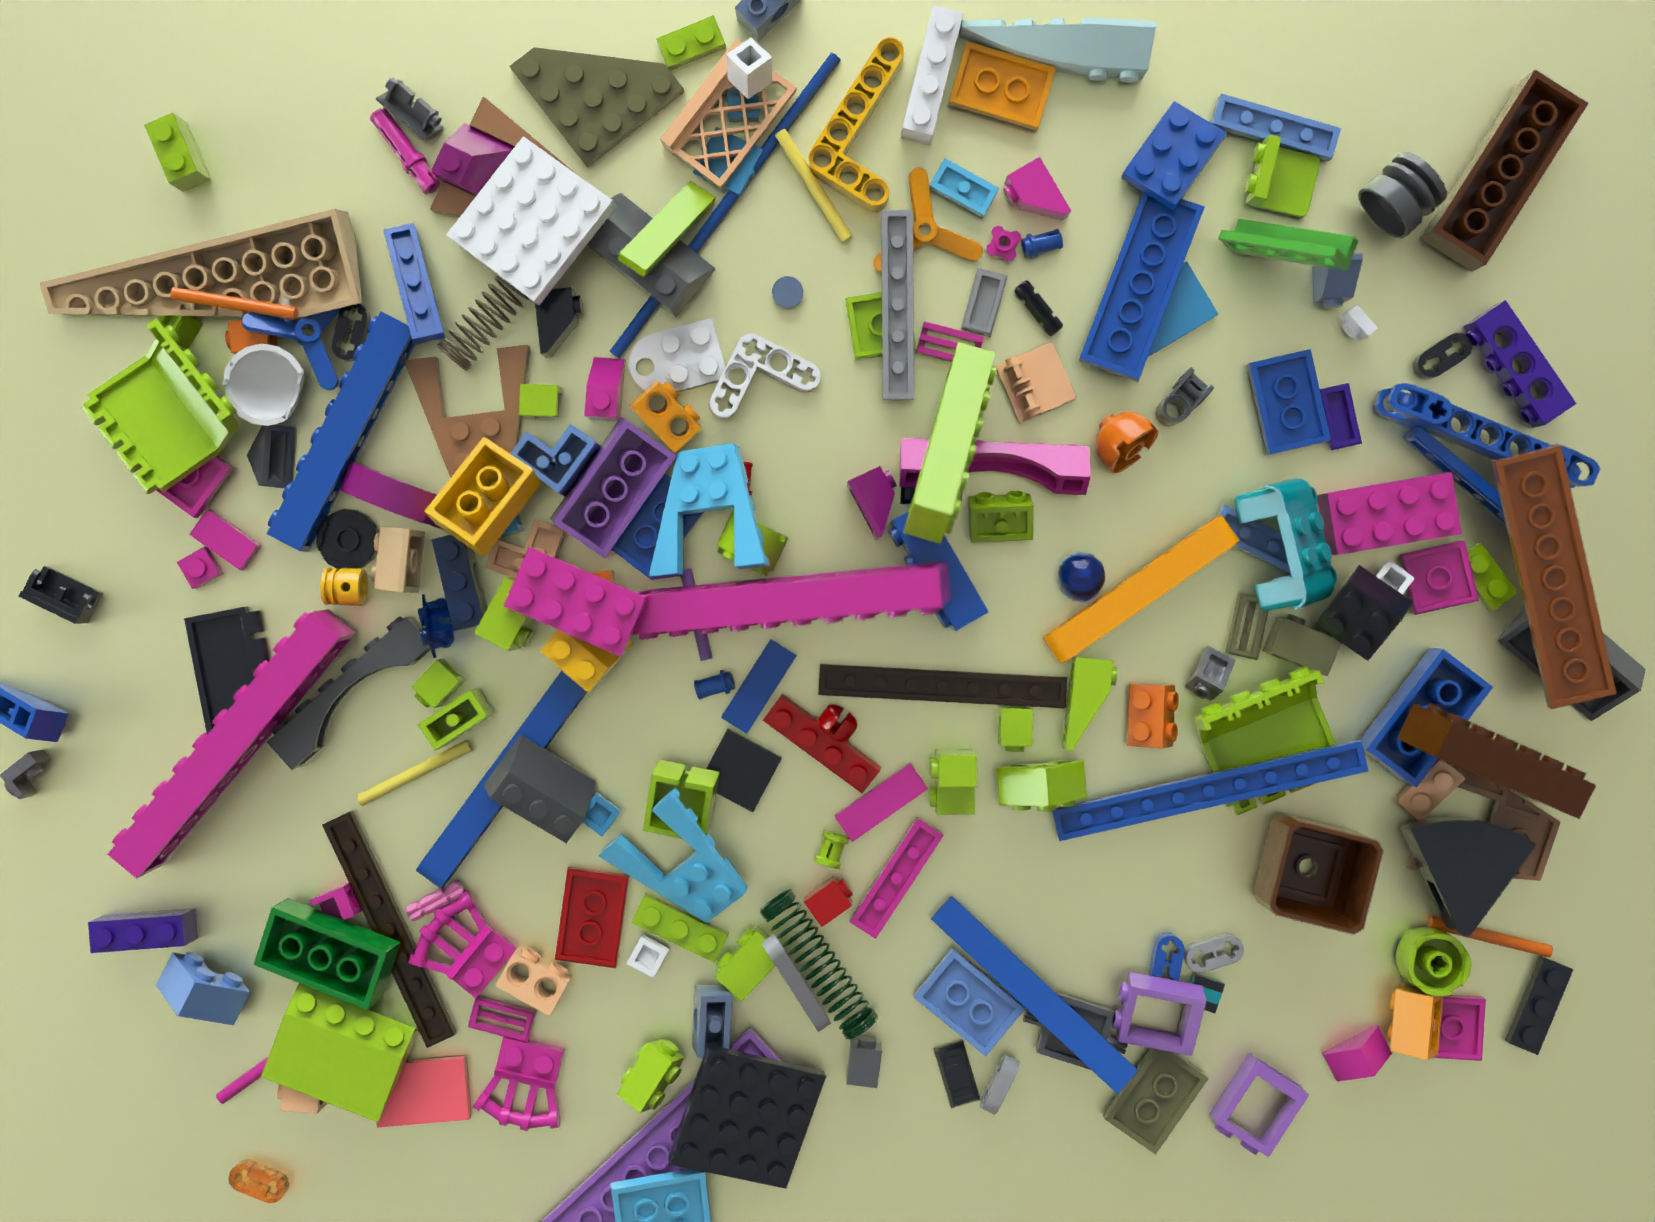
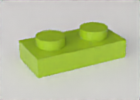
M714 15L656 38L670 71L726 48Z
M1481 542L1475 543L1467 549L1478 597L1488 611H1494L1518 593V591Z

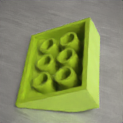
M299 983L284 1013L261 1077L379 1123L419 1033L414 1027Z

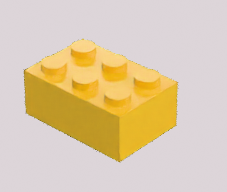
M483 437L430 503L425 512L437 526L485 557L541 486L542 482L532 468Z

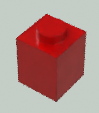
M833 875L804 896V903L820 926L823 927L852 906L850 896L853 895V892L844 879L838 881Z

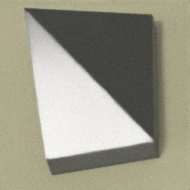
M282 425L261 426L247 453L259 486L285 488L291 482L295 427Z

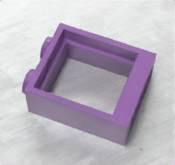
M1128 972L1126 983L1121 982L1118 1000L1121 1001L1120 1010H1114L1115 1015L1112 1021V1029H1116L1118 1042L1192 1056L1206 1004L1203 986ZM1137 995L1185 1004L1178 1033L1130 1025Z
M1249 1052L1209 1114L1216 1123L1214 1127L1228 1138L1235 1135L1242 1140L1240 1144L1251 1153L1257 1155L1258 1152H1261L1269 1157L1309 1094L1301 1085ZM1256 1076L1288 1095V1098L1261 1139H1258L1229 1120V1117Z

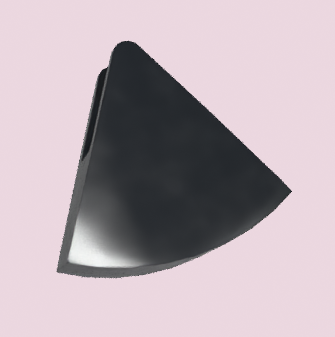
M1430 817L1400 826L1445 926L1449 929H1456L1463 936H1469L1474 932L1536 846L1531 840L1510 829L1464 817Z

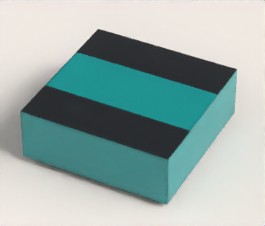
M1193 972L1190 983L1203 986L1206 997L1204 1010L1215 1014L1225 984Z

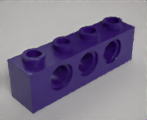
M1506 300L1493 305L1463 326L1467 332L1466 335L1471 340L1472 346L1478 348L1484 356L1486 368L1491 373L1497 375L1502 383V391L1508 398L1514 400L1520 409L1519 415L1526 424L1531 425L1532 428L1544 426L1577 404ZM1496 334L1503 338L1502 348L1495 343ZM1514 359L1521 365L1519 374L1513 369L1512 363ZM1532 385L1538 389L1537 399L1531 396L1530 388Z

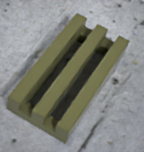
M1238 593L1225 653L1258 660L1269 611H1263L1260 608L1251 652L1246 651L1256 604L1259 603L1257 596ZM1249 601L1239 649H1235L1245 603Z

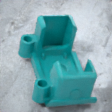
M1301 478L1264 485L1261 490L1241 494L1234 499L1239 524L1277 515L1291 575L1277 577L1271 582L1255 585L1259 606L1263 611L1293 607V610H1297L1324 600L1333 593L1334 584L1337 581L1336 571L1331 566L1330 561L1331 549L1326 543L1323 533L1324 520L1321 513L1318 512L1316 505L1318 501L1317 493L1313 487H1310Z

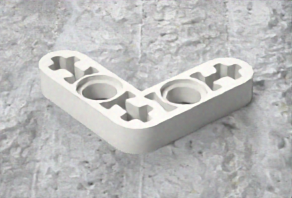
M746 334L738 341L709 400V410L716 418L726 419L732 416L756 369L802 392H809L819 384L821 378L820 371L813 363L756 334ZM753 341L756 343L755 349L763 353L765 347L771 351L766 355L764 364H761L758 361L762 356L756 353L747 356L745 354L746 349L742 344L748 345ZM778 354L782 355L787 361L786 369L779 372L773 370L770 366V358ZM793 362H795L798 366L794 370L800 373H804L806 369L811 371L810 377L814 381H808L804 385L801 383V376L793 373L790 379L786 375L791 370ZM733 368L743 370L746 376L744 383L740 385L731 383L728 379L729 371ZM724 384L728 389L739 392V395L737 397L732 393L728 400V404L732 406L731 410L725 408L723 412L717 410L718 404L715 402V399L721 400L725 395L726 389H721V385Z

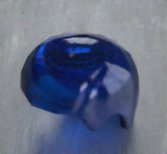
M1076 552L1067 556L1058 571L1060 590L1072 601L1086 602L1095 598L1105 582V569L1102 562L1091 553Z

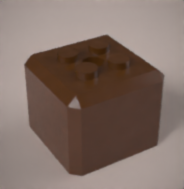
M1281 812L1271 818L1253 895L1258 903L1277 916L1354 935L1364 929L1383 849L1377 840L1357 831ZM1311 858L1314 862L1313 871L1307 875L1301 874L1299 870L1301 861Z

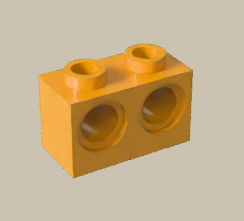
M655 380L629 406L675 454L702 429L697 423L700 416L688 404L683 408L675 400L679 394L667 381L661 385ZM654 395H662L665 399V405L659 411H652L649 408V400ZM676 418H683L686 421L685 430L679 434L672 433L670 430L671 422Z

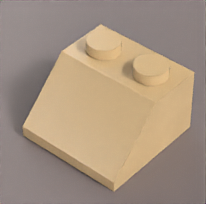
M380 526V533H376L374 539V549L378 551L377 563H374L371 569V581L374 582V589L401 593H419L425 531Z

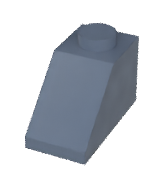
M1354 253L1348 271L1312 266L1313 303H1323L1324 308H1339L1343 306L1344 302L1353 298L1363 261V253Z

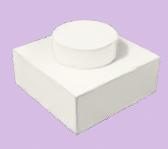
M1358 305L1351 307L1339 317L1343 322L1342 327L1350 337L1357 338L1359 341L1370 336L1378 328Z
M642 934L626 964L654 978L670 948Z

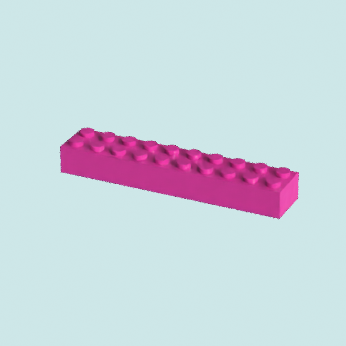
M948 562L642 590L636 593L648 599L632 635L639 634V639H651L658 637V634L669 632V637L688 635V632L699 629L700 634L719 632V629L726 628L727 626H730V631L748 630L749 626H754L758 623H761V628L766 629L779 627L781 623L792 621L793 626L811 624V621L818 618H823L824 623L843 621V618L849 617V615H855V620H867L875 618V615L881 612H887V617H900L907 615V612L914 609H919L920 614L938 613L939 609L944 608V605L951 600Z
M331 610L314 611L309 614L305 612L297 619L293 625L296 630L289 638L287 636L282 638L274 647L273 651L276 654L269 662L265 660L255 669L253 675L256 678L249 686L245 684L235 693L232 698L235 700V703L229 710L223 709L212 722L215 725L208 734L206 732L203 733L194 742L192 747L195 750L188 758L186 756L183 757L173 767L172 771L175 774L168 782L166 780L156 787L152 793L155 798L148 806L144 804L132 816L135 822L128 830L124 828L112 840L114 847L107 855L136 879L163 865L273 734L271 731L285 720L357 634L356 631Z

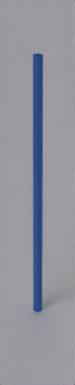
M832 52L829 54L760 147L764 151L754 169L755 175L778 146L779 142L775 135L783 129H786L787 132L790 130L841 61L836 54ZM750 177L746 187L749 185V183L752 181L754 177ZM728 191L688 244V247L698 253L740 196L732 191ZM649 297L609 352L620 359L660 304Z

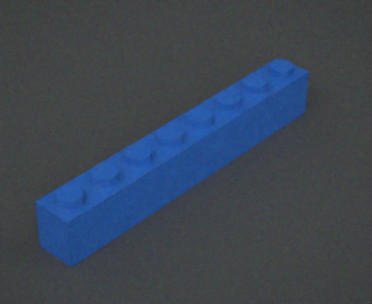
M380 311L378 317L375 316L369 323L367 329L369 335L366 341L357 347L353 356L355 362L350 372L347 371L342 376L339 383L340 391L336 399H332L325 410V416L327 417L322 426L314 431L310 440L312 446L308 454L303 455L296 467L298 473L293 483L290 482L285 487L282 494L284 500L279 510H275L269 518L268 526L270 528L267 535L298 551L310 552L317 538V530L322 520L329 515L341 491L339 489L350 461L356 462L405 367V360L409 359L415 347L409 326Z

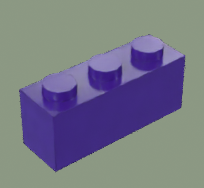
M196 908L103 915L88 922L90 953L180 947L198 939Z

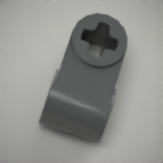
M1192 367L1176 381L1170 392L1156 407V418L1164 426L1170 427L1182 422L1214 389V386L1205 384L1194 374L1195 370ZM1168 403L1177 406L1179 410L1177 418H1173L1167 413Z

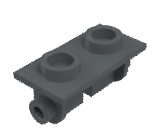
M390 78L385 85L388 91L376 97V101L423 140L443 129V126L440 124L442 118L439 117V112L422 98H418L414 102L415 93L400 79Z

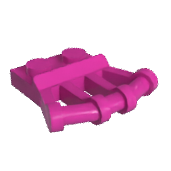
M466 891L458 900L442 909L438 908L434 913V919L429 925H424L420 929L421 935L414 955H410L408 963L446 974L449 979L456 982L476 999L517 948L485 922L470 893ZM468 909L480 931L475 936L455 920L453 916ZM445 924L469 943L462 953L437 934ZM431 942L455 960L454 963L448 965L426 958Z
M503 1037L494 1077L477 1099L473 1108L478 1111L482 1109L498 1120L499 1125L507 1126L509 1123L520 1126V1130L524 1131L544 1126H550L551 1129L559 1128L560 1113L556 1084L565 1048L532 1040L523 1042ZM502 1078L509 1080L503 1108L488 1098ZM518 1082L530 1085L524 1114L512 1111ZM539 1087L546 1089L549 1113L533 1115Z

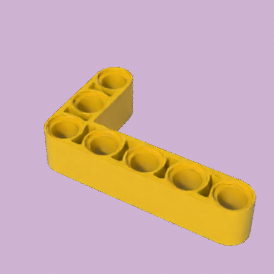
M886 37L878 43L808 155L809 167L817 179L870 212H879L887 206L889 199L888 184L882 178L847 157L846 154L902 67L904 47L894 37ZM886 51H892L897 54L898 58L894 61H886L881 55ZM875 77L880 80L881 84L876 88H870L865 84V80ZM853 103H858L864 107V111L860 114H852L848 111V107ZM841 129L848 136L845 140L836 141L831 137V133ZM818 156H827L831 160L827 167L821 168L814 163ZM846 172H851L856 175L857 180L853 184H845L841 181L840 177ZM871 189H878L884 196L879 201H871L866 194Z

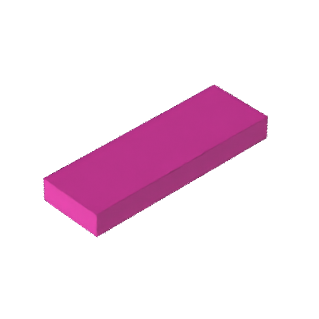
M909 763L834 815V817L853 842L925 792L928 787L911 763Z

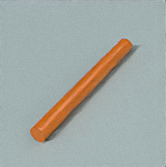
M173 287L170 293L172 300L294 320L298 317V308L293 306Z
M1429 917L1427 926L1438 928L1446 933L1463 936L1456 929L1447 928L1441 918ZM1478 927L1471 935L1463 936L1545 957H1551L1553 953L1552 945Z

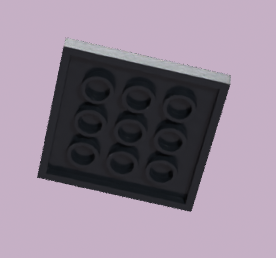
M707 1044L668 1157L669 1164L786 1189L826 1079L824 1071Z

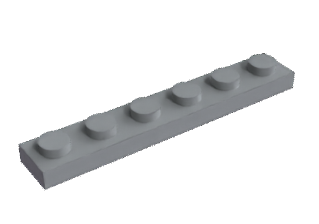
M881 210L883 400H914L913 210Z

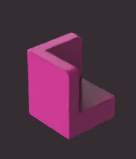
M349 883L319 894L309 900L311 906L319 903L323 912L343 920L353 917L362 911Z

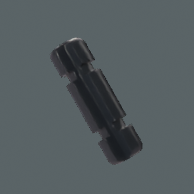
M1028 280L1023 281L1015 288V294L1020 300L1024 299V305L1039 324L1043 323L1044 326L1042 328L1049 336L1056 334L1062 329L1063 323L1057 316L1054 317L1052 315V309L1040 294H1035V288Z

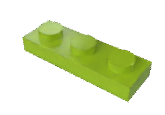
M646 893L631 924L714 963L729 934L727 931L708 922L705 923L699 918Z

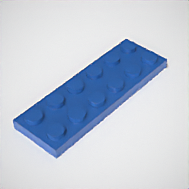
M1143 192L1079 362L1136 382L1139 381L1205 206L1182 199L1175 210H1172Z

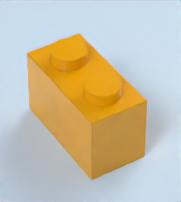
M1408 985L1396 989L1390 1001V1008L1394 1011L1393 1023L1389 1025L1387 1034L1388 1041H1391L1390 1051L1425 1060L1438 1055L1443 996H1432L1424 993L1417 987Z

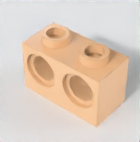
M518 947L512 954L495 987L550 1016L572 976L567 974L568 970L564 966L555 962L549 964L540 959L541 955L535 950L524 947V949ZM524 965L527 967L529 977L523 978L517 975L515 966ZM542 981H553L556 985V991H546L542 986Z

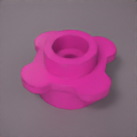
M995 226L991 231L993 236L991 243L986 247L987 253L990 256L1004 258L1006 261H1012L1016 257L1015 249L1021 241V234L1018 231H1006L1002 226ZM1006 241L1007 245L1002 246L1001 242Z

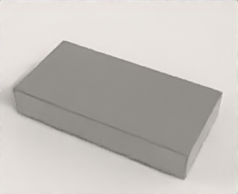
M982 268L977 269L961 326L962 330L991 337L1006 285L1007 275Z

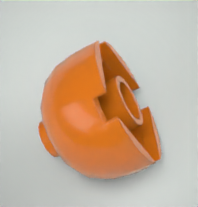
M1124 412L1116 416L1111 414L1104 418L1099 425L1101 430L1097 434L1095 444L1097 456L1111 472L1120 473L1141 458L1138 453L1144 446L1148 450L1151 448L1158 437L1159 431L1141 414L1135 412Z

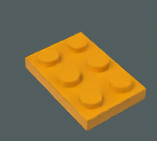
M966 41L948 105L1037 131L1056 67Z

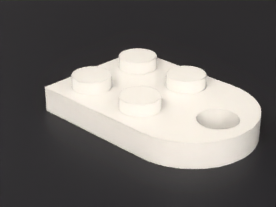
M713 318L658 331L641 338L633 347L629 358L630 373L637 385L645 390L655 380L661 385L667 381L678 393L718 382L725 369V363ZM642 360H650L654 363V371L651 375L641 376L638 374L637 366Z

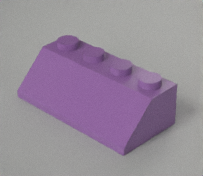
M621 417L550 517L552 523L605 558L677 456Z

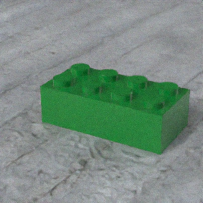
M287 898L271 907L253 965L369 1010L383 998L401 942Z

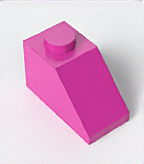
M1040 157L1007 175L1004 182L1006 186L1003 188L1004 193L1011 204L1016 203L1019 210L1060 221L1069 216L1071 209Z
M593 358L586 387L584 415L587 418L617 422L621 418L625 359Z

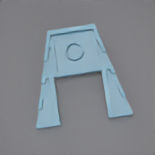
M731 443L677 452L649 577L661 579L683 576V515L734 508L735 567L746 569L769 566V560L765 557L762 546L764 540L761 529L758 528L754 515L756 509L753 499L749 495L747 487L749 482L738 445Z
M674 788L655 805L652 811L695 850L693 854L668 874H664L620 834L603 848L599 857L707 923L741 898L748 886L727 857L722 859L714 848L716 842L710 834L705 835L696 823L698 820L697 816L690 807L687 809L678 798L680 795L679 791Z

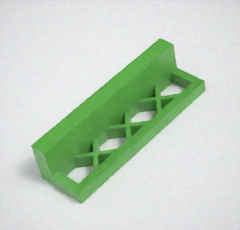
M1238 219L1234 232L1221 230L1218 237L1233 253L1348 271L1358 244V240L1350 235Z

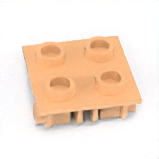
M1053 341L1022 355L1008 358L1005 362L996 365L997 372L1019 423L1077 399Z

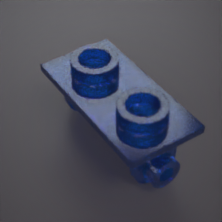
M422 594L423 607L418 608L421 625L422 627L425 626V628L420 629L423 646H430L433 658H437L436 648H448L454 642L453 627L446 599L438 598L435 601L427 602L425 594Z

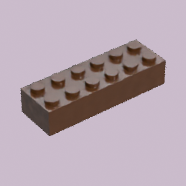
M1537 70L1532 71L1520 80L1420 239L1472 272L1485 266L1589 103Z
M1413 704L1397 737L1398 739L1445 762L1580 819L1596 787V784L1584 779L1586 773L1567 765L1565 770H1562L1564 763L1546 755L1540 760L1539 758L1542 753L1522 744L1517 750L1516 748L1519 743L1499 734L1493 739L1495 732L1474 723L1469 728L1472 722L1450 712L1445 718L1447 711L1432 704H1428L1426 709Z

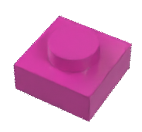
M202 547L177 562L192 589H198L223 574L208 547Z

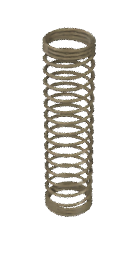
M494 276L495 280L511 297L492 284H488V287L505 305L484 291L481 293L500 314L482 301L475 299L476 304L494 322L476 309L468 307L469 311L488 330L462 314V318L482 338L459 322H455L456 326L476 346L453 330H449V333L471 355L447 338H442L439 344H436L445 355L465 371L470 369L472 363L462 354L474 361H477V357L464 343L479 353H484L482 347L470 335L485 345H490L489 340L475 326L489 336L497 338L495 332L481 318L495 328L503 330L502 325L486 309L503 321L510 323L509 318L492 301L512 315H516L515 310L498 293L518 307L523 308L522 303L503 284L524 299L529 300L527 296L498 276Z

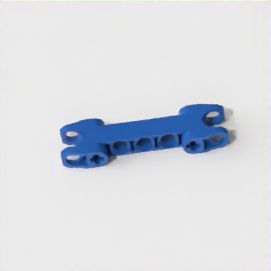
M1409 383L1396 384L1393 388L1380 390L1373 405V408L1380 416L1409 429L1421 426L1432 435L1493 460L1514 456L1510 452L1512 441L1518 446L1517 455L1554 446L1453 405L1444 396ZM1401 390H1407L1411 394L1402 392ZM1387 395H1390L1387 403L1395 412H1388L1383 407V400ZM1453 418L1458 419L1461 427L1458 433L1452 429L1451 422ZM1483 429L1489 434L1487 445L1482 442L1480 437ZM1561 445L1570 488L1594 485L1601 469L1598 463L1578 451ZM1578 462L1585 463L1589 468V475L1585 480L1578 479L1582 472L1577 465Z

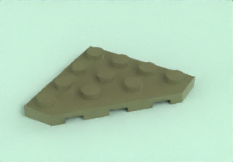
M533 47L509 66L587 168L685 92L684 88L664 63Z

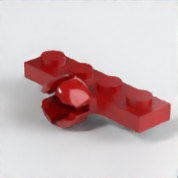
M782 694L763 721L860 793H863L882 767L849 742L850 737L858 726L856 718L849 712L843 721L839 723L837 720L844 708L837 704L827 706L820 716L815 717Z

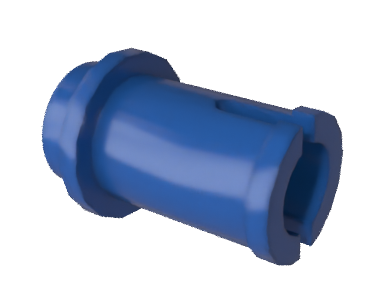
M1054 229L1053 231L1035 236L1027 234L1026 238L1021 240V246L1025 257L1031 256L1032 259H1035L1037 254L1062 249L1063 239L1059 229Z
M721 670L718 675L694 681L695 691L699 700L722 692L729 694L730 690L735 689L734 679L730 671L725 672Z

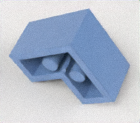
M570 424L553 449L526 431L510 454L532 468L541 481L565 497L600 448V445Z
M172 952L156 986L176 1015L234 1025L251 993L242 982L243 979L231 972H226L225 974L214 973L203 962L204 959L196 953L187 952L186 954Z

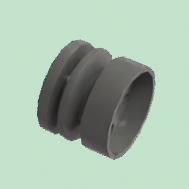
M1410 152L1399 153L1392 160V163L1383 168L1382 175H1376L1358 193L1360 204L1368 217L1384 232L1401 239L1408 236L1422 222L1423 216L1431 214L1435 207L1441 205L1447 198L1445 184L1438 173L1427 162Z

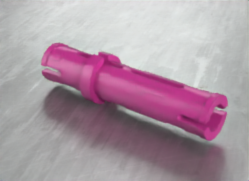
M385 107L373 112L370 116V121L379 130L394 153H396L403 164V170L415 179L425 195L436 191L440 187L441 182L431 172L426 163L427 159L422 153H418Z

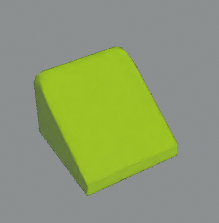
M161 316L159 320L164 328L171 325L182 340L177 344L186 349L191 346L202 327V322L192 316Z

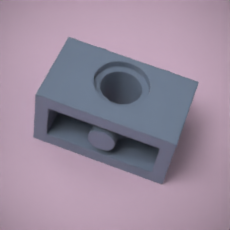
M741 0L735 6L736 17L742 26L759 42L801 0Z
M695 985L692 1047L698 1058H703L707 1044L730 1048L732 995L724 985Z

